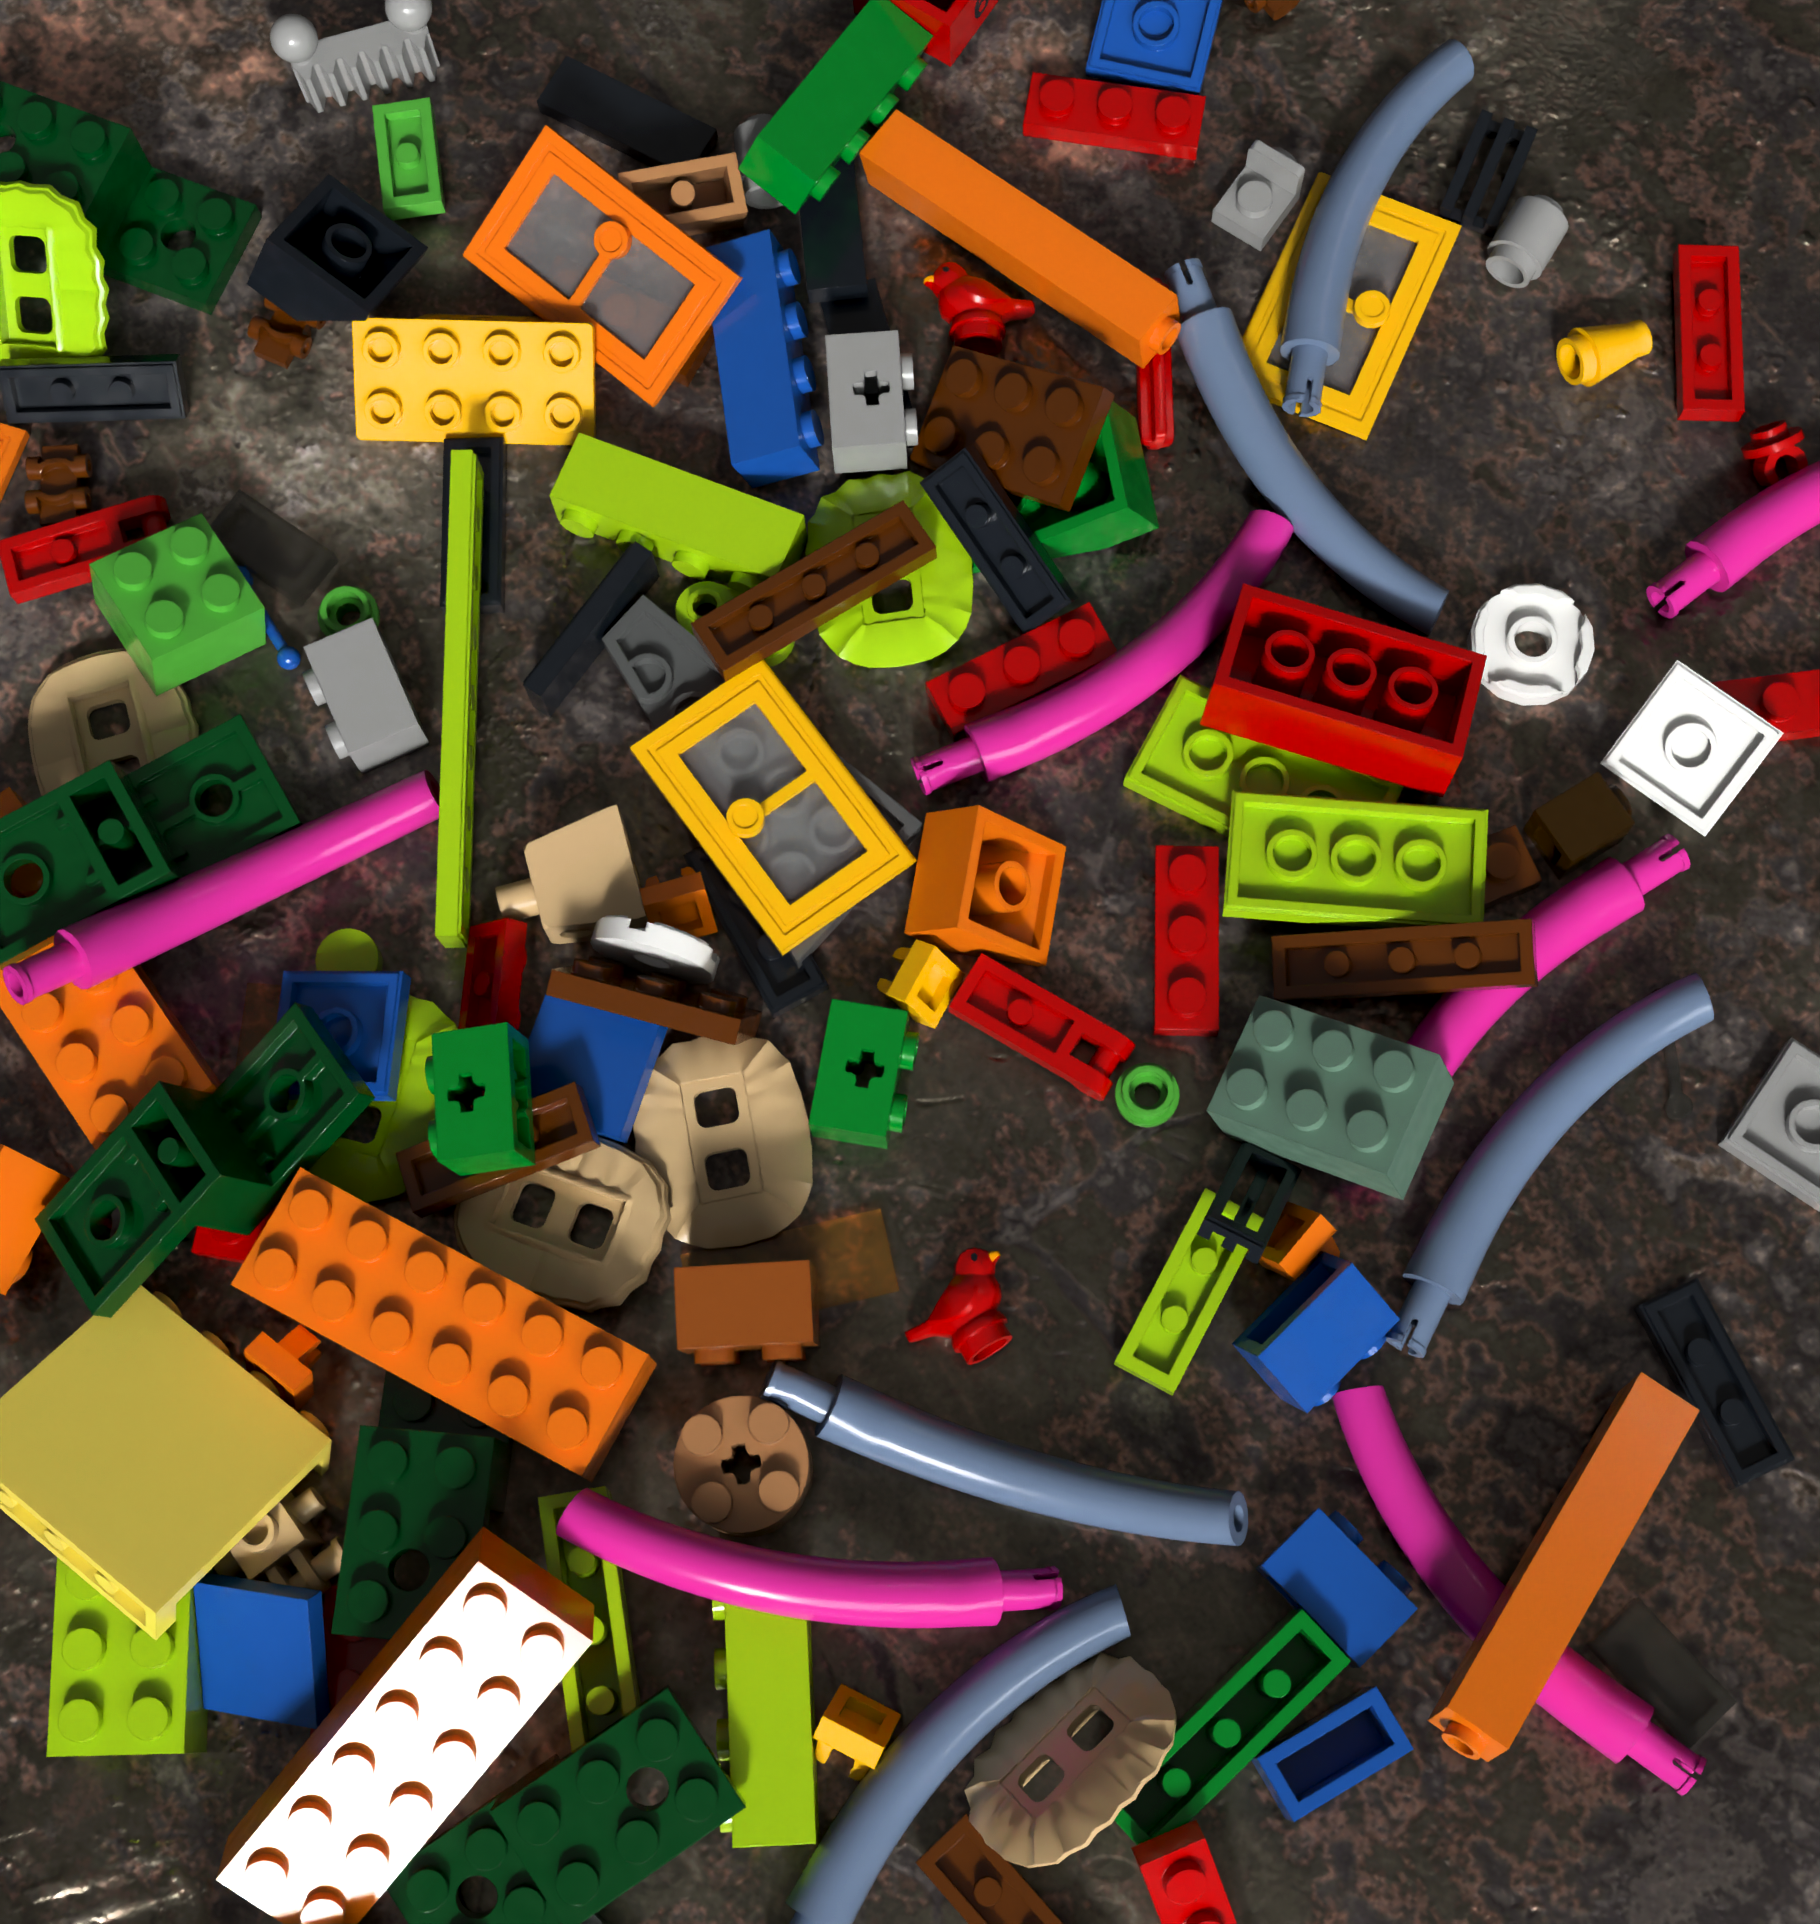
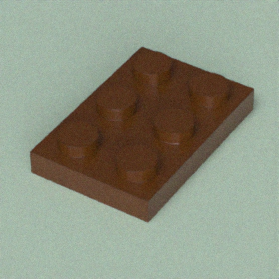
M953 345L918 435V445L914 446L910 460L922 467L936 470L962 449L973 444L1006 493L1070 512L1115 395L1102 386Z
M589 956L588 960L575 958L573 965L551 970L546 991L548 996L731 1045L740 1044L757 1036L762 1011L747 1008L748 997L735 992L711 988L710 993L699 992V995L685 991L687 981L657 972H650L649 976L637 975L636 978L624 975L626 964L597 956Z

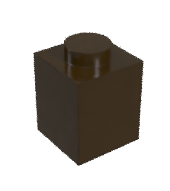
M1597 771L1535 809L1523 830L1560 880L1619 844L1635 822L1631 817L1632 809L1624 793L1616 785H1608Z

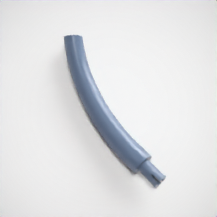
M1455 39L1447 40L1426 56L1382 99L1350 142L1324 189L1309 225L1297 263L1280 346L1281 355L1290 362L1285 397L1282 401V408L1288 414L1293 415L1295 413L1296 403H1301L1298 417H1312L1321 412V397L1326 366L1333 365L1340 357L1353 272L1365 232L1376 205L1394 170L1419 133L1434 115L1458 91L1468 84L1474 76V64L1469 51L1461 42Z
M1190 258L1185 260L1187 267L1185 272L1190 285L1185 280L1179 262L1168 268L1164 273V277L1167 283H1169L1171 291L1177 294L1179 311L1184 321L1181 324V330L1177 337L1178 342L1214 422L1248 477L1274 511L1293 525L1294 533L1327 566L1372 602L1429 636L1442 611L1449 590L1413 568L1382 544L1344 508L1319 479L1288 435L1273 409L1252 365L1232 310L1228 307L1217 308L1202 270L1203 265L1200 259Z
M1696 972L1642 998L1585 1036L1548 1067L1492 1126L1447 1189L1402 1274L1404 1280L1412 1286L1397 1315L1400 1320L1391 1328L1390 1332H1387L1386 1341L1390 1345L1402 1351L1412 1328L1416 1327L1407 1344L1409 1347L1408 1354L1418 1358L1425 1357L1426 1349L1448 1303L1453 1305L1463 1304L1484 1256L1506 1214L1529 1178L1560 1138L1589 1107L1629 1072L1671 1043L1714 1020L1710 996L1702 979Z
M775 1360L771 1364L761 1386L760 1399L770 1401L816 1421V1437L889 1467L976 1497L1070 1522L1163 1539L1241 1546L1247 1535L1248 1508L1245 1497L1240 1491L1150 1479L1039 1452L943 1419L843 1374L838 1376L832 1385L786 1365L782 1360Z
M1116 1584L1068 1604L998 1646L944 1689L910 1722L883 1752L875 1769L870 1768L859 1782L815 1848L785 1901L789 1907L796 1911L789 1924H853L872 1885L902 1835L931 1795L959 1762L996 1725L1043 1687L1085 1660L1131 1638L1128 1621Z

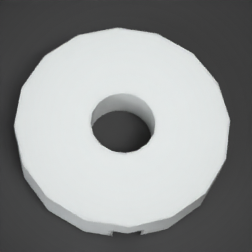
M1540 583L1515 584L1501 590L1500 594L1492 597L1489 601L1487 600L1477 611L1467 638L1468 650L1487 655L1481 684L1498 698L1521 706L1546 705L1567 696L1584 678L1595 650L1593 627L1586 614L1582 616L1580 610L1573 605L1575 601L1566 593ZM1523 631L1537 633L1544 639L1547 652L1537 657L1527 656L1518 650L1514 637Z
M606 915L596 922L590 943L593 949L605 958L626 964L627 968L647 975L650 972H657L686 980L687 984H708L714 981L720 958L717 953H713V949L704 940L659 922L654 924L647 922L645 928H629L631 919L625 915Z

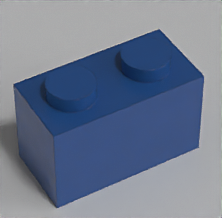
M1323 1252L1232 1345L1281 1400L1308 1413L1313 1407L1320 1406L1330 1400L1339 1390L1341 1379L1360 1360L1371 1357L1384 1345L1387 1339L1386 1333L1400 1318L1352 1262Z
M1317 1508L1255 1569L1294 1609H1303L1351 1660L1348 1664L1351 1668H1360L1418 1609L1406 1597L1413 1588L1388 1562L1383 1560L1376 1566L1357 1547L1364 1539L1343 1515L1334 1510L1327 1516L1320 1508Z
M1367 1686L1264 1747L1251 1761L1284 1818L1295 1822L1414 1750L1377 1686Z

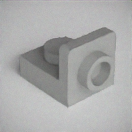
M1255 140L1248 149L1246 166L1213 209L1211 222L1261 251L1299 200L1305 173L1304 167L1286 150L1279 147L1271 148L1260 140Z

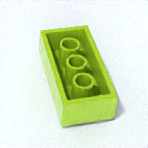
M57 1557L46 1757L207 1752L208 1709H203L194 1589L192 1588L176 1603V1621L155 1640ZM214 1567L208 1573H213Z

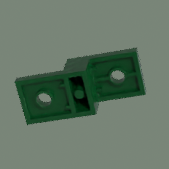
M0 81V137L10 136L16 138L13 147L9 151L0 153V181L12 182L22 180L31 184H50L61 195L78 201L85 218L97 228V248L105 260V276L212 315L262 218L257 205L152 167L132 129ZM181 231L196 233L195 239L189 247L180 250L167 248L168 242L174 234Z
M241 714L129 774L108 760L0 818L1 970L7 965L16 963L53 943L54 934L63 927L303 825L249 725ZM215 784L227 785L233 794L229 810L223 815L216 817L203 814L200 807V799L203 792ZM24 864H37L43 873L41 888L33 896L18 898L11 888L13 873Z
M295 1002L213 1094L158 1081L37 1215L35 1221L91 1314L111 1318L195 1226L249 1236L280 1202L299 1168L301 1167L309 1171L375 1099V1096L313 1008ZM298 1080L300 1096L294 1108L288 1111V1090ZM118 1207L120 1212L119 1227L116 1233L110 1237L109 1234L112 1228L111 1214Z
M388 1371L385 1374L378 1427L360 1425L331 1634L390 1640L483 1526L488 1529L490 1512L504 1513L513 1439ZM411 1550H418L428 1560L429 1575L421 1587L412 1591H406L397 1584L394 1577V1568L401 1555Z
M667 1685L562 1759L556 1753L421 1847L386 1890L408 1924H581L746 1808V1802L670 1686ZM644 1767H652L661 1771L669 1785L666 1797L653 1806H644L635 1802L628 1791L630 1776L638 1769ZM472 1876H483L489 1879L496 1887L497 1903L490 1910L482 1913L467 1910L462 1905L458 1894L459 1886L465 1879Z

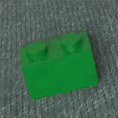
M1112 401L1070 512L1007 493L1051 559L1106 549L1159 528L1136 417L1114 401ZM972 560L973 574L979 573L980 570Z

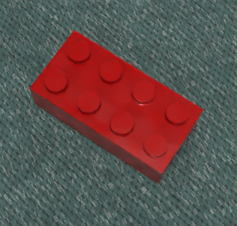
M1243 583L1226 633L1200 725L1443 798L1464 755L1487 655Z

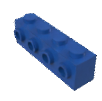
M770 229L706 247L708 251L743 277L712 323L731 465L752 489L819 471L817 447L824 445V433L818 414L814 409L811 410L809 392L816 390V378L809 358L803 354L801 339L808 337L809 331L804 310L795 299L794 285L801 283V275L794 252L791 248L784 250Z

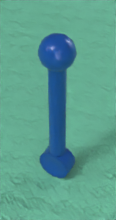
M237 566L252 588L254 579L246 567ZM265 609L266 634L278 651V665L286 670L296 669L301 662L300 652L296 648L288 646Z

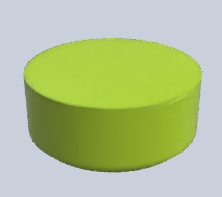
M345 928L329 934L321 942L316 952L315 964L317 971H382L383 958L380 949L370 936L357 929Z

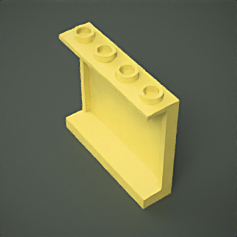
M141 1285L111 1318L93 1315L0 1398V1509L147 1634L157 1640L176 1621V1603L312 1469L321 1476L329 1469L332 1440L329 1438L326 1427L317 1417L304 1410L299 1413L280 1398L277 1388L265 1375L255 1370H252L250 1373L231 1359L228 1348L217 1336L209 1331L199 1333L182 1319L179 1308L169 1297L159 1291L151 1294Z

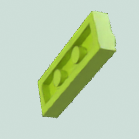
M1207 1188L1204 1189L1114 1362V1365L1172 1396L1248 1251L1247 1248L1239 1244L1236 1245L1233 1252L1221 1247L1225 1237L1215 1232H1212L1209 1240L1197 1235L1216 1196L1215 1192ZM1228 1200L1221 1215L1234 1220L1240 1206ZM1252 1212L1245 1227L1257 1232L1264 1218Z

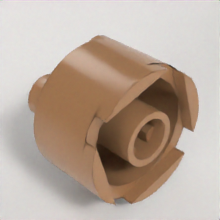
M753 1396L722 1398L698 1411L684 1424L675 1448L673 1462L676 1486L689 1510L712 1528L736 1537H758L782 1528L803 1505L812 1486L814 1472L811 1449L795 1421L780 1406ZM746 1450L754 1460H761V1467L751 1470V1482L742 1484L735 1474L728 1473V1466L737 1463L738 1453Z

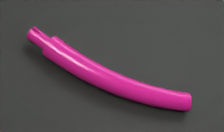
M1820 460L1764 489L1688 542L1685 546L1686 560L1659 581L1647 587V598L1653 608L1666 598L1667 604L1660 608L1658 613L1665 618L1672 619L1679 614L1681 609L1710 588L1716 592L1728 590L1773 553L1804 532L1820 524Z
M1267 510L1250 511L1229 545L1200 581L1164 616L1130 643L1087 671L1045 693L965 724L964 732L966 738L919 757H912L910 759L917 781L921 779L920 788L924 795L927 796L932 791L980 773L984 781L988 783L1027 767L1085 739L1148 699L1191 664L1229 626L1243 583L1260 588L1287 546L1294 532L1293 525L1287 519Z
M425 769L251 848L63 927L54 934L53 947L3 968V978L7 990L17 1003L25 1005L34 998L70 982L80 989H89L439 819L440 786L429 770Z
M1665 834L1660 837L1659 841L1622 864L1612 857L1604 859L1555 891L1519 918H1532L1535 922L1538 981L1577 951L1643 911L1645 907L1644 894L1679 872H1684L1690 868V859L1684 848L1668 859L1661 861L1672 854L1671 849L1680 844L1673 835ZM1532 987L1444 992L1415 1029L1407 1044L1440 1054L1452 1077L1487 1031Z
M1367 1386L1337 1392L1332 1397L1342 1431L1359 1473L1379 1513L1425 1585L1473 1642L1505 1585L1471 1547L1434 1494L1401 1432L1384 1386ZM1567 1645L1536 1703L1615 1764L1628 1755L1673 1787L1679 1795H1685L1697 1780L1675 1766L1673 1761L1690 1774L1696 1772L1701 1775L1707 1759L1701 1754H1696L1651 1722L1650 1719L1654 1712V1707L1607 1675Z
M588 1488L581 1490L564 1510L556 1528V1534L573 1545L616 1566L658 1583L745 1609L816 1622L864 1627L914 1629L995 1626L1001 1620L1002 1612L1058 1610L1063 1599L1062 1578L1051 1579L1058 1577L1059 1570L1055 1566L1036 1569L1000 1570L997 1562L992 1557L939 1561H864L771 1550L725 1540L668 1523L622 1505Z

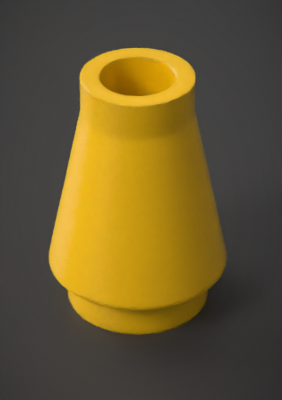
M1639 319L1621 324L1573 328L1567 337L1558 342L1556 358L1559 370L1569 384H1582L1586 387H1592L1633 360L1649 354L1653 345L1652 335L1647 324Z

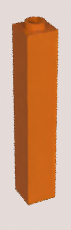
M896 109L859 152L868 184L1142 369L1145 368L1156 353L1159 355L1166 353L1176 341L1181 330L1177 294Z
M1640 1372L1617 1393L1427 1720L1443 1731L1442 1739L1449 1747L1467 1758L1479 1760L1481 1757L1486 1762H1489L1509 1750L1700 1411L1643 1372Z

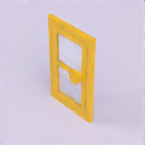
M1323 172L1317 174L1242 337L1252 365L1270 403L1282 407V401L1285 397L1290 362L1280 353L1287 306L1297 263L1309 225L1331 175ZM1381 195L1368 224L1355 264L1346 308L1340 357L1333 365L1326 366L1321 397V412L1316 416L1308 418L1367 441L1460 233L1461 225ZM1296 403L1295 413L1299 414L1301 403Z
M764 659L727 680L630 747L633 755L782 956L917 861Z

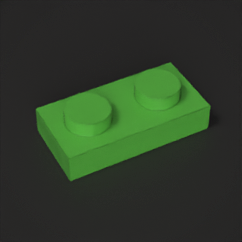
M430 97L372 105L382 204L385 215L393 221L446 213L435 113Z

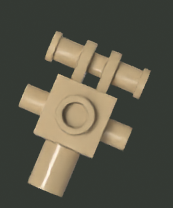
M310 1486L296 1498L289 1492L214 1566V1569L219 1575L236 1577L241 1572H244L247 1578L251 1580L320 1590L324 1594L332 1587L329 1579L340 1572L344 1541L339 1536H336L330 1541V1546L317 1556L313 1555L312 1552L325 1542L310 1520L326 1509L327 1506L321 1495ZM296 1566L298 1572L292 1576L289 1570Z

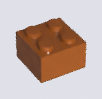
M810 1260L674 1267L677 1350L688 1355H694V1364H701V1367L741 1365L740 1353L762 1351V1360H767V1363H773L775 1360H782L783 1363L807 1361L806 1349L821 1348L817 1269Z

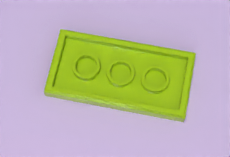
M1181 674L1123 782L1124 787L1226 837L1229 834L1232 790L1397 802L1404 786L1200 725L1210 689Z
M1232 790L1222 917L1372 929L1484 922L1489 809Z

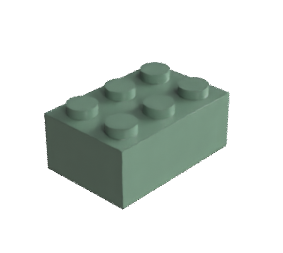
M1259 995L1206 1111L1228 1138L1239 1142H1248L1264 1151L1404 1200L1452 1090L1454 1081L1440 1054Z

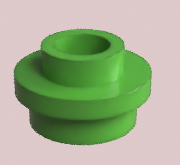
M340 586L331 590L322 600L318 610V623L326 637L369 618H373L377 627L380 623V610L373 596L366 590L355 586ZM351 611L360 613V618L355 623L348 626L341 625V619L346 613Z
M1139 1063L1129 1067L1122 1073L1116 1084L1115 1103L1118 1111L1128 1122L1139 1127H1155L1165 1123L1172 1117L1179 1103L1180 1093L1176 1079L1166 1068L1155 1063ZM1143 1086L1152 1087L1158 1093L1159 1100L1153 1106H1142L1135 1099V1091Z

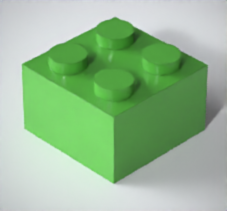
M202 513L89 564L95 603L156 696L266 644L265 607Z

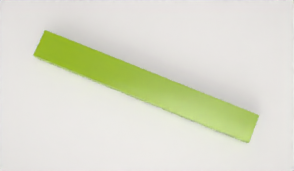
M451 450L435 915V937L444 948H467L471 918L484 472L473 450Z

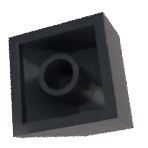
M328 174L266 239L247 285L296 321H366L420 261L428 247Z

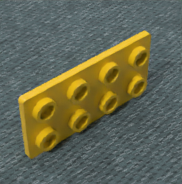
M424 314L416 318L368 317L366 321H352L356 436L360 440L444 442V439L504 437L505 444L573 446L579 432L596 438L595 327L590 322L544 321L539 316Z

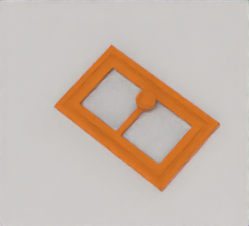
M545 125L463 253L464 258L542 320L592 323L595 327V362L652 407L659 403L743 279L737 272L548 125Z

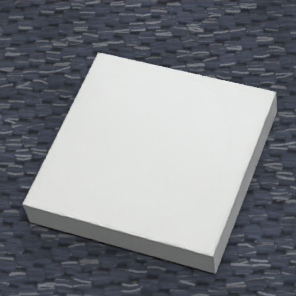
M1677 660L1600 764L1705 837L1784 733Z

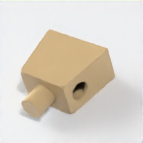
M618 805L604 808L527 843L523 849L530 878L495 887L503 918L508 917L521 920L540 915L543 929L551 943L554 944L591 941L596 922L606 915L628 916L631 919L629 928L633 929L645 928L648 922L639 890L642 888L626 825Z

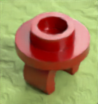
M1786 420L1770 422L1752 430L1749 433L1751 441L1741 448L1744 459H1755L1753 472L1755 479L1761 486H1771L1779 481L1775 472V465L1780 457L1784 458L1789 473H1795L1808 466L1804 451L1795 446L1805 437L1802 427L1788 428Z

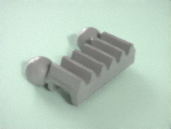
M385 0V12L389 19L388 21L319 40L316 28L309 19L300 14H285L273 23L270 30V43L274 52L281 59L291 63L306 102H310L318 113L324 112L327 97L332 96L342 107L346 106L348 92L355 90L364 101L369 99L370 87L374 84H377L384 94L391 93L393 79L399 78L407 88L413 87L415 73L422 72L429 82L436 80L437 67H440L427 26L432 15V1Z

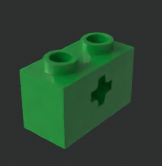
M837 999L831 1000L808 1123L812 1137L888 1149L891 1131L903 1132L908 1095L898 1093L902 1069L914 1070L920 1035L919 1032L909 1031L908 1011ZM865 1063L875 1064L878 1076L871 1077L868 1088L858 1087L855 1075L862 1073Z
M508 1022L432 1033V1056H428L426 1059L425 1076L428 1088L435 1099V1119H431L429 1122L428 1140L431 1152L437 1158V1161L459 1176L536 1165L528 1039ZM482 1090L485 1091L484 1096H481ZM470 1105H473V1111L470 1110Z

